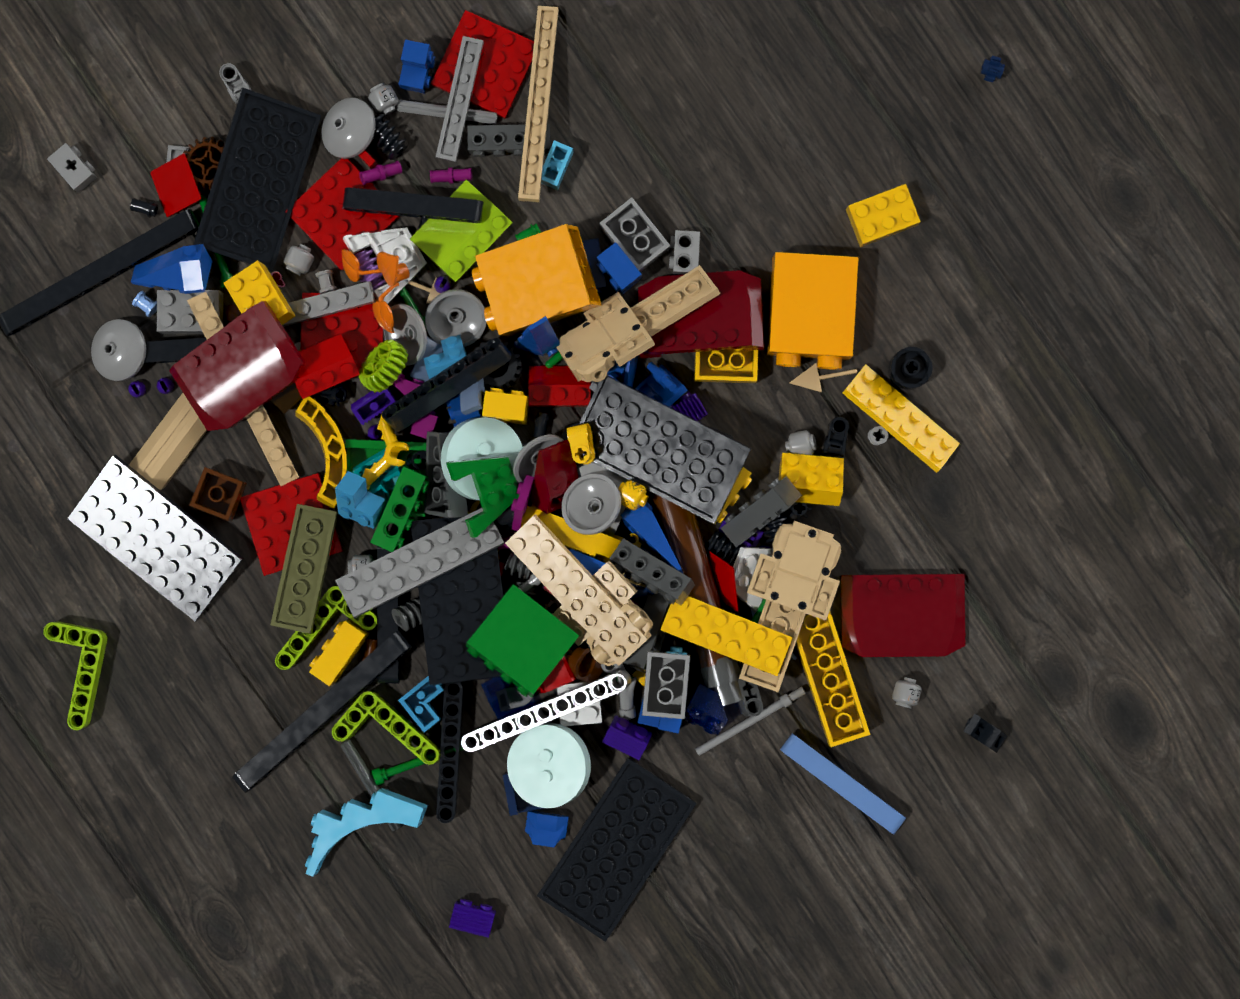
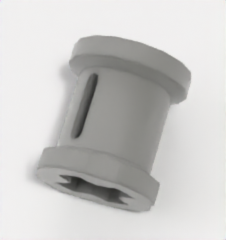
M324 270L315 274L319 279L320 294L338 290L334 284L333 270Z
M876 426L869 430L867 437L871 444L880 445L887 441L888 432L882 426ZM880 431V435L883 437L876 441L873 433Z

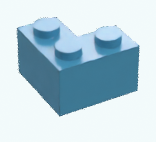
M461 335L441 340L443 353L433 354L424 358L429 379L467 355Z
M347 471L335 488L338 514L346 519L354 520L362 526L374 529L382 517L386 501L384 498L367 491L366 478Z
M429 676L398 700L423 732H426L442 719L430 701L444 690V686H430Z

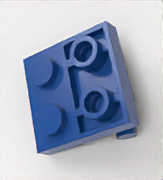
M653 362L647 365V369L652 374L635 388L669 407L688 391L663 365L657 367Z

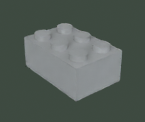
M632 197L600 222V228L613 244L616 242L640 272L670 249V244Z
M157 290V332L161 334H204L187 300L204 292L184 294L180 293L179 290ZM205 290L223 325L224 293L219 290Z
M647 651L642 716L685 719L690 655Z

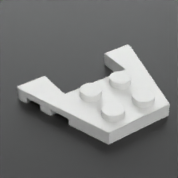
M407 227L344 236L343 240L349 251L353 254L371 246L376 256L379 252L399 256L398 264L405 263L408 267L409 278L400 281L399 286L395 287L384 297L383 301L387 304L426 265V261L419 248L410 240L412 236ZM386 284L374 290L375 298L378 300L379 296L390 286Z
M740 547L733 566L737 597L745 602L754 613H756L763 598L749 594L747 590L760 553L772 557L773 548Z

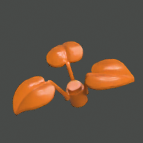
M346 249L341 250L343 268L351 281H359V275L383 273L382 275L390 287L379 296L378 300L375 299L373 313L383 329L390 333H395L393 330L394 320L391 308L383 299L395 287L399 286L400 281L409 278L408 267L405 263L398 264L399 256L379 252L377 254L379 269L362 271L359 269V261L355 255Z

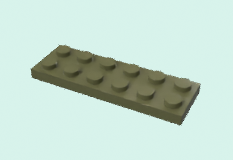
M297 504L271 626L312 634L338 512Z

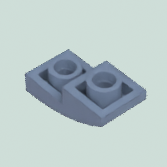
M427 336L425 353L422 359L413 365L409 375L423 382L428 381L429 377L424 358L442 353V345Z
M483 378L460 393L461 413L467 415L483 408L481 394L485 393Z

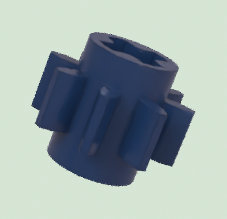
M992 55L990 60L984 59L980 74L985 75L984 80L994 82L995 78L1001 79L1005 64L1000 62V57Z

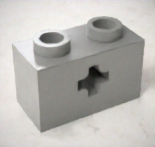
M65 143L47 160L72 189L80 193L97 178L93 173L95 168L88 161L84 163L80 158L82 153L74 145L71 147ZM73 163L75 164V167H76L75 170H72L73 168H72L71 165H72Z

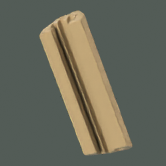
M184 393L181 394L129 464V466L159 490L166 487L207 432Z

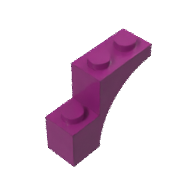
M400 374L392 385L398 388L405 396L425 382L414 378L411 382L404 379L405 375ZM431 411L414 422L410 434L427 439V431L436 430L439 417L435 416L436 412Z

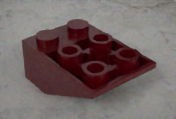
M568 439L538 452L530 502L546 514L562 508V500L566 490L578 479L576 462L572 458Z

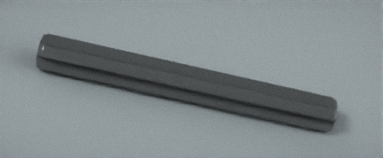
M347 740L341 744V748L372 797L374 792L377 793L380 790V787L376 785L372 774L352 741ZM387 823L392 831H396L402 826V824Z

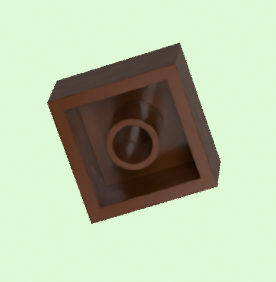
M204 467L189 506L227 521H232L247 483Z

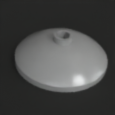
M346 98L331 107L322 125V140L328 152L338 158L348 159L359 155L368 147L375 132V116L371 107L358 98Z
M445 291L436 296L429 304L425 314L426 329L430 337L440 345H442L441 340L461 335L464 347L469 346L477 341L485 330V307L477 296L468 291ZM452 312H458L456 316L451 315Z
M393 305L390 308L393 314V330L395 333H390L383 329V341L392 339L403 345L408 353V361L405 365L416 364L422 359L427 346V332L420 315L409 305Z
M121 319L111 320L102 325L96 332L91 346V356L95 368L103 377L113 381L128 380L136 375L146 357V342L141 330L132 322Z
M544 435L528 442L520 450L514 462L513 474L517 482H524L526 475L534 477L539 450L564 440L557 435Z
M587 474L576 479L568 487L562 500V515L566 524L575 532L583 535L598 534L609 528L616 520L621 508V495L618 487L611 479L601 474Z

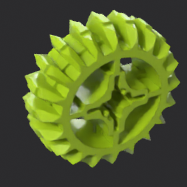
M392 339L381 342L378 347H374V350L370 352L369 356L365 358V362L361 365L362 368L359 371L360 382L364 387L375 393H380L383 389L386 390L389 385L391 386L397 380L398 376L402 374V370L406 367L405 364L408 361L407 350L403 345Z

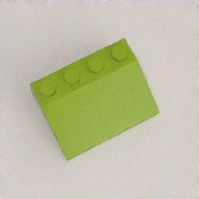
M467 180L450 197L483 201L481 223L428 219L410 238L454 282L476 262L475 256L484 253L513 223Z

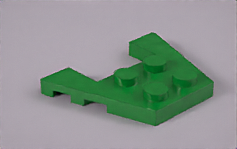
M509 457L446 462L451 480L457 481L465 476L472 475L483 512L466 519L465 522L470 537L476 538L513 503L514 498H519L520 494H517L518 485Z

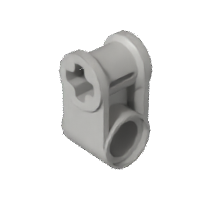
M227 63L221 66L219 74L231 98L237 105L241 89L251 90V88L242 77L240 71L233 64ZM228 70L235 71V75L231 79L225 77Z

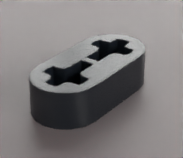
M426 451L408 454L406 458L407 466L414 470H426ZM414 459H422V463H414Z

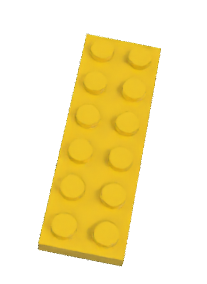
M866 364L842 392L936 473L943 467L960 444Z
M687 596L682 605L676 602L674 605L670 604L660 629L775 676H778L793 638L690 596Z

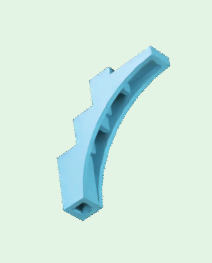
M381 788L377 793H373L370 800L372 806L351 799L342 806L340 814L343 816L326 810L315 813L311 821L313 826L311 832L319 836H316L313 840L312 848L314 850L312 856L309 855L305 864V867H307L306 874L312 877L318 874L326 856L334 845L352 831L379 823H398L417 828L422 824L428 805Z

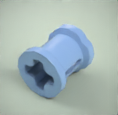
M143 290L136 295L132 302V305L143 310L147 317H151L157 310V301L149 298Z

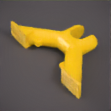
M382 414L377 429L382 432L381 439L385 441L386 449L384 456L377 463H373L370 469H364L362 477L366 478L367 490L391 466H403L405 461L397 459V455L402 450L409 451L407 443L397 441L394 430L382 418Z

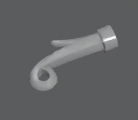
M601 664V668L607 673L625 670L623 664L619 666L614 664L612 668ZM617 676L619 685L623 686L624 680ZM636 677L632 679L631 684L626 689L619 692V714L621 718L626 720L636 717V710L633 704L634 689L637 682Z

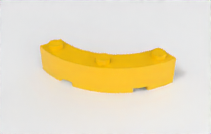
M309 396L302 400L295 411V416L313 431L322 447L325 459V477L317 495V500L335 510L337 506L335 488L347 470L345 445L336 423L326 410Z
M534 504L531 507L527 506L522 518L521 525L523 526L536 514L565 547L588 554L590 557L604 563L611 562L609 558L623 539V537L617 535L611 537L601 532L594 535L577 533L566 524L564 518L551 513L546 514Z

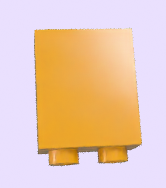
M564 224L475 256L478 267L472 269V277L477 289L480 292L486 291L490 304L489 307L484 308L485 320L490 330H497L499 335L513 336L522 333L528 326L545 316L549 323L602 306L577 226Z
M775 252L772 258L767 355L776 356V366L801 367V357L817 358V368L840 370L842 369V360H849L853 357L858 257Z

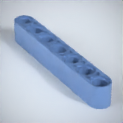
M793 733L780 750L892 834H895L905 821L906 817Z

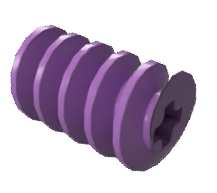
M373 249L355 254L359 261L360 270L379 269L378 265H374L377 257L370 258V255L374 252ZM383 273L362 275L359 279L361 282H371L373 291L386 284L385 279H381Z

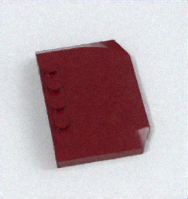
M740 270L706 273L718 288L720 294L651 336L655 345L641 353L640 357L653 358L661 357V354L743 349V351L764 350L761 278ZM683 275L659 276L638 288V302L643 301Z
M261 301L250 307L175 363L169 371L206 430L212 431L233 428L296 381L297 373L305 361L267 301Z
M964 574L840 575L841 646L861 657L947 656L965 646Z

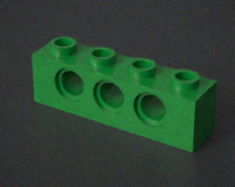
M403 466L370 543L390 552L403 546L405 538H402L405 530L409 531L413 523V519H410L413 511L417 512L421 504V500H419L422 492L425 493L430 482L427 481L428 475ZM408 485H411L415 490L412 497L405 494V488ZM399 504L406 507V514L404 516L397 513V506ZM391 523L396 524L398 527L396 535L391 534L388 530Z

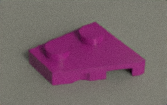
M526 475L524 482L519 483L517 494L520 495L518 499L514 498L511 511H514L512 530L518 531L522 526V518L526 512L534 481L532 476Z

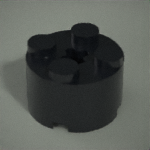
M906 347L900 350L891 358L888 366V373L892 383L905 390H913L925 384L933 370L930 357L925 351L917 347ZM909 364H911L912 368H915L911 373L906 369Z

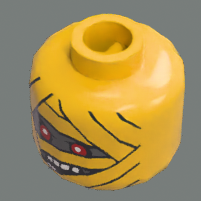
M633 480L622 482L618 488L622 506L633 511L637 510L640 506H645L648 500L645 486Z

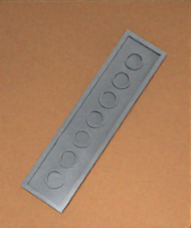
M480 508L336 579L335 581L353 617L356 618L503 545L504 541L494 522L478 537H470L465 520L483 512V509Z

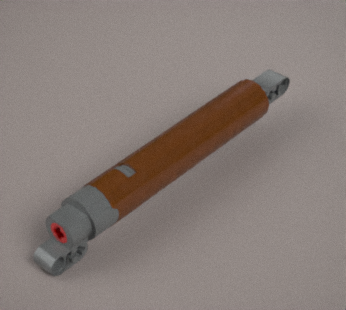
M648 490L656 520L680 564L683 574L690 577L695 584L688 596L723 610L696 515ZM692 643L705 689L711 688L716 706H725L737 702L739 710L744 716L760 715L763 710V704L758 686L739 679L741 671L738 661ZM747 684L748 688L743 690V687ZM750 702L754 704L753 712H750L748 710V704Z

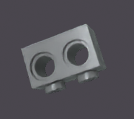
M675 230V236H671L670 248H674V256H670L669 268L673 269V274L685 275L698 267L700 232ZM688 238L691 244L689 247L684 248L680 246L679 240ZM681 258L688 259L690 265L687 268H681L678 265V261Z

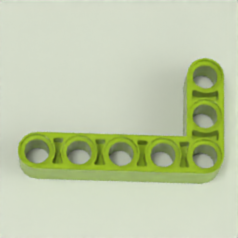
M331 587L319 601L314 623L316 631L313 634L295 631L275 658L276 666L281 670H287L295 666L338 610L364 630H372L377 627V614L370 610L354 618L348 610V605L343 595L339 601H335L332 598L334 590L340 591L339 587ZM326 606L329 609L327 617L320 615V607ZM367 615H371L374 618V624L371 627L364 623V618ZM297 638L301 639L304 643L301 650L294 647V641ZM283 655H288L291 659L288 666L283 665L281 662Z
M63 622L48 623L44 628V636L48 640L82 647L67 718L68 726L71 729L80 730L86 728L91 721L107 644V635L104 631ZM53 626L59 628V635L57 637L51 632ZM74 630H77L80 634L77 641L72 638ZM94 634H97L100 638V642L97 645L92 642ZM90 654L96 658L94 665L88 663L87 659ZM86 674L91 677L90 685H86L83 681ZM82 694L87 698L85 706L79 702V697ZM77 715H80L83 718V723L81 726L77 725L75 722V717Z
M373 691L363 692L332 728V736L335 740L347 741L372 716L425 764L431 765L440 761V748L378 693ZM368 695H372L374 698L372 706H368L365 702V698ZM384 708L388 709L390 713L387 720L382 719L380 715ZM356 710L361 715L358 722L352 719V713ZM398 722H402L405 725V730L401 734L396 731ZM341 726L347 729V735L344 738L340 737L338 733ZM415 735L421 741L418 747H414L411 743V739ZM429 749L434 750L436 753V758L433 761H430L426 756Z

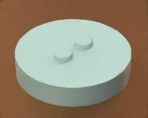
M481 417L465 420L455 426L444 441L441 451V467L444 477L451 488L461 496L472 500H480L472 475L470 474L457 481L451 480L446 462L505 456L509 457L513 469L515 459L523 448L522 443L515 431L498 419Z
M545 723L525 730L515 739L508 753L507 771L514 790L522 799L540 808H555L571 802L582 793L590 777L591 760L585 743L576 732L560 724Z

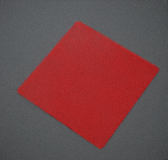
M185 153L150 172L166 217L201 200V195Z
M709 551L710 566L719 598L738 612L734 567Z

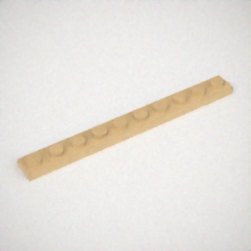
M538 6L518 193L519 201L539 202L558 7Z
M206 292L187 300L206 339H209L223 328ZM261 406L246 417L280 486H283L299 478L264 406Z

